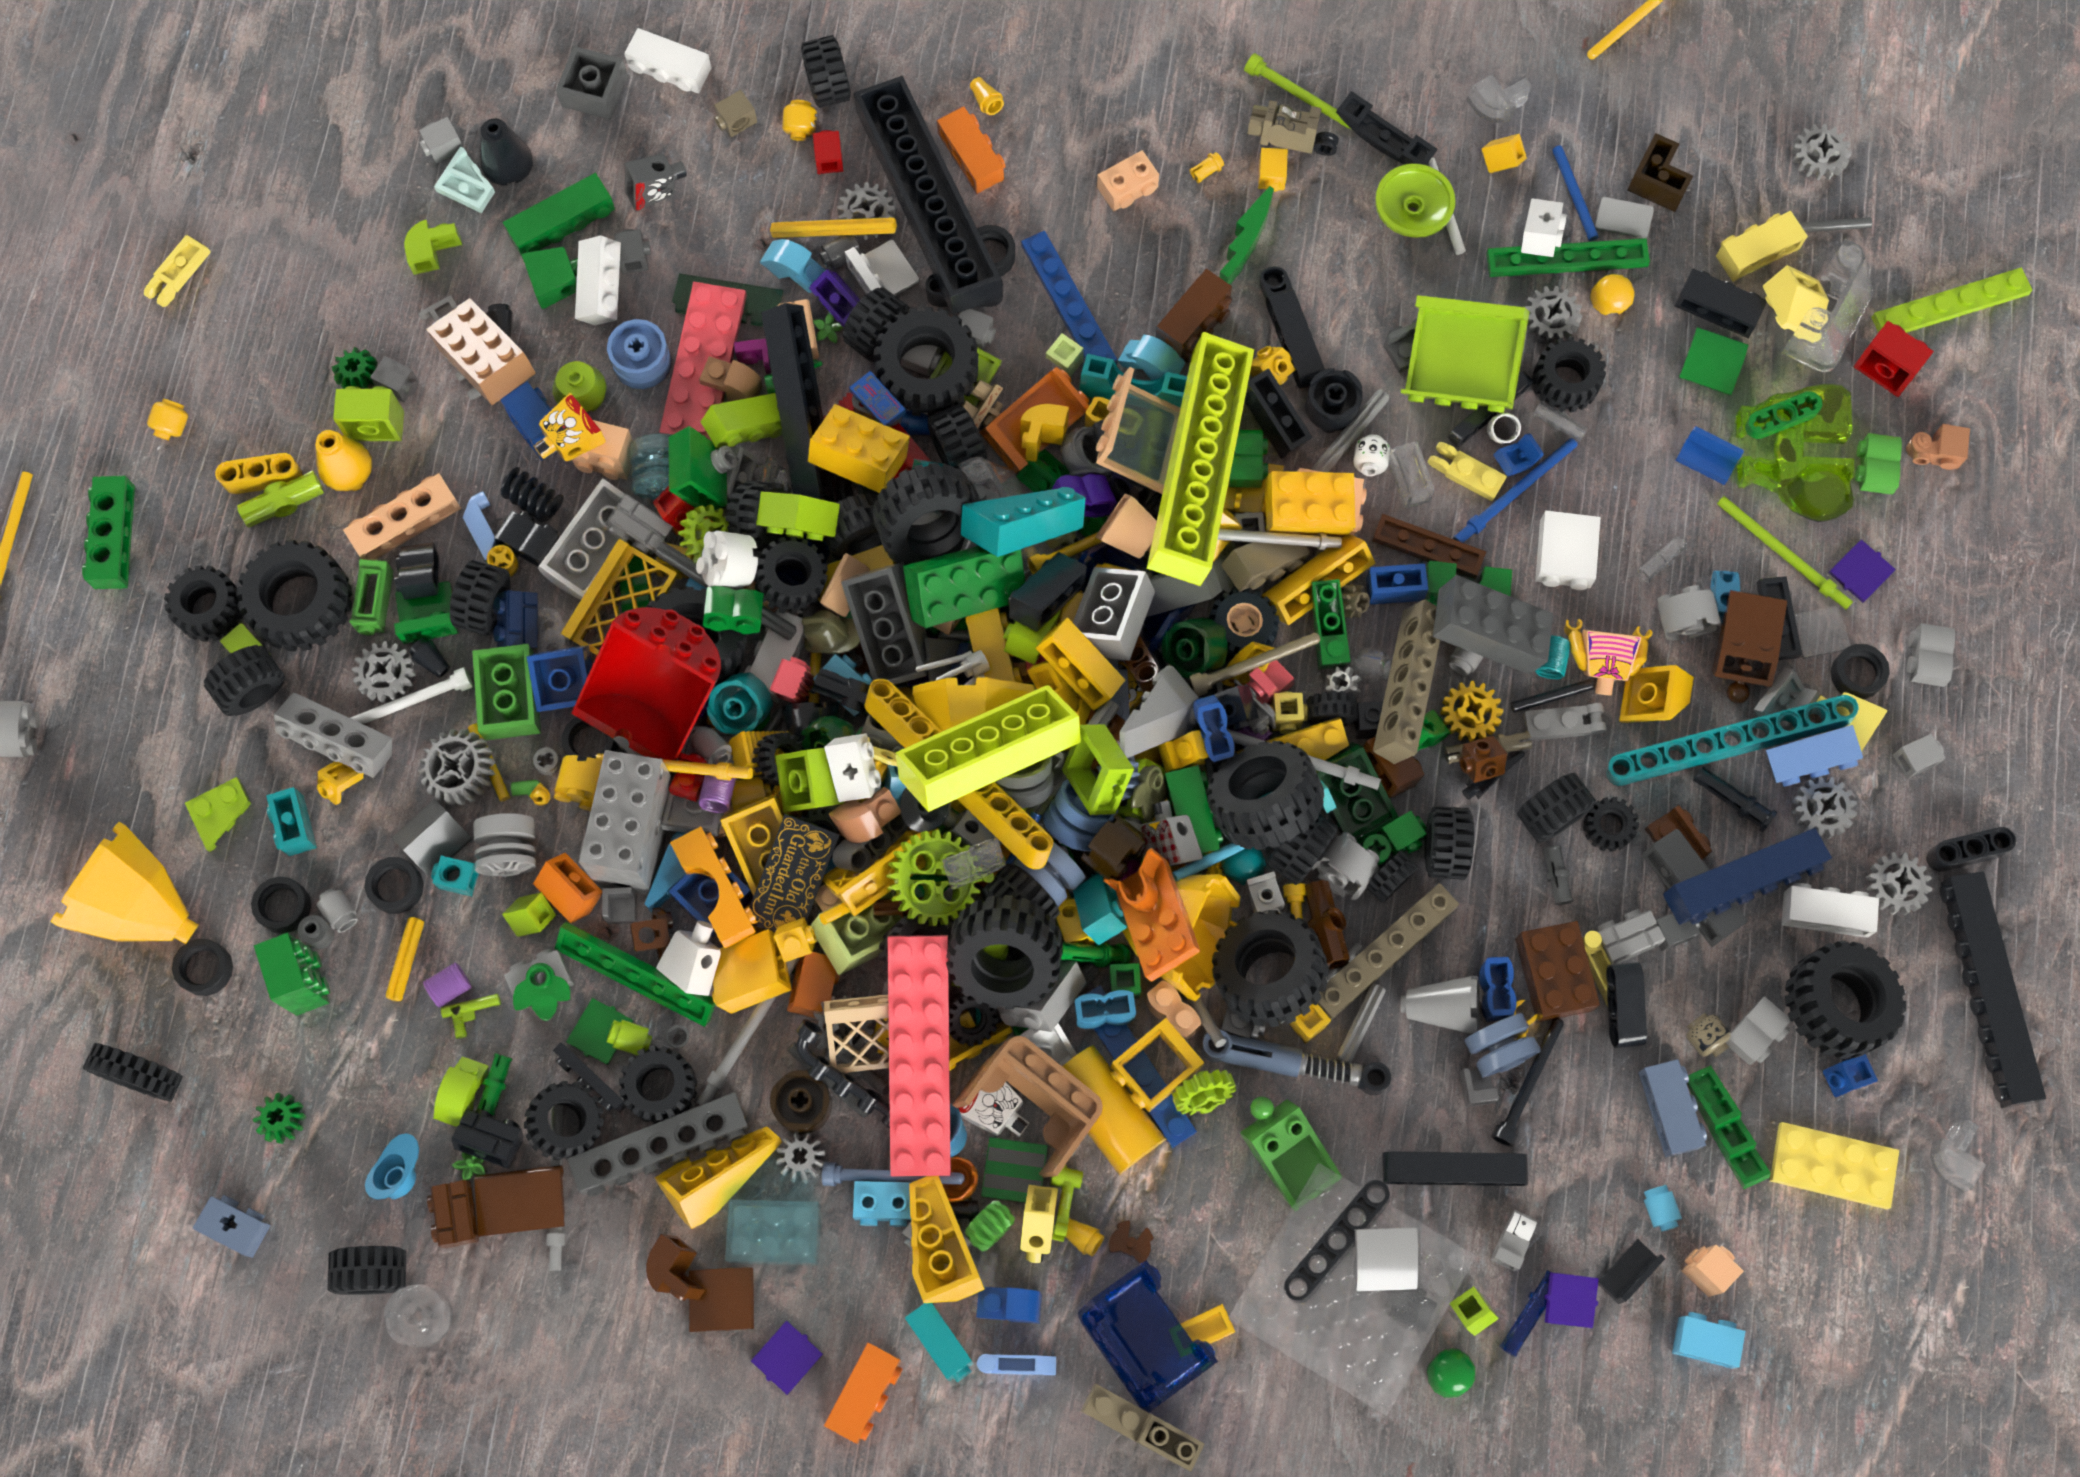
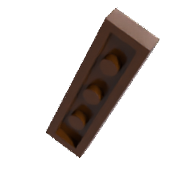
M1383 513L1372 539V542L1427 562L1456 563L1457 573L1473 579L1477 578L1486 554L1484 550Z

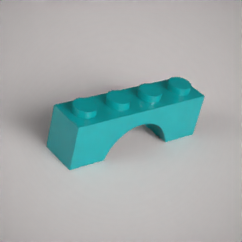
M1087 354L1081 372L1079 390L1087 397H1102L1110 400L1115 395V390L1112 387L1119 374L1123 376L1124 373L1116 366L1114 359ZM1166 372L1162 377L1150 381L1132 378L1130 384L1181 408L1187 376ZM1127 395L1126 406L1169 415Z

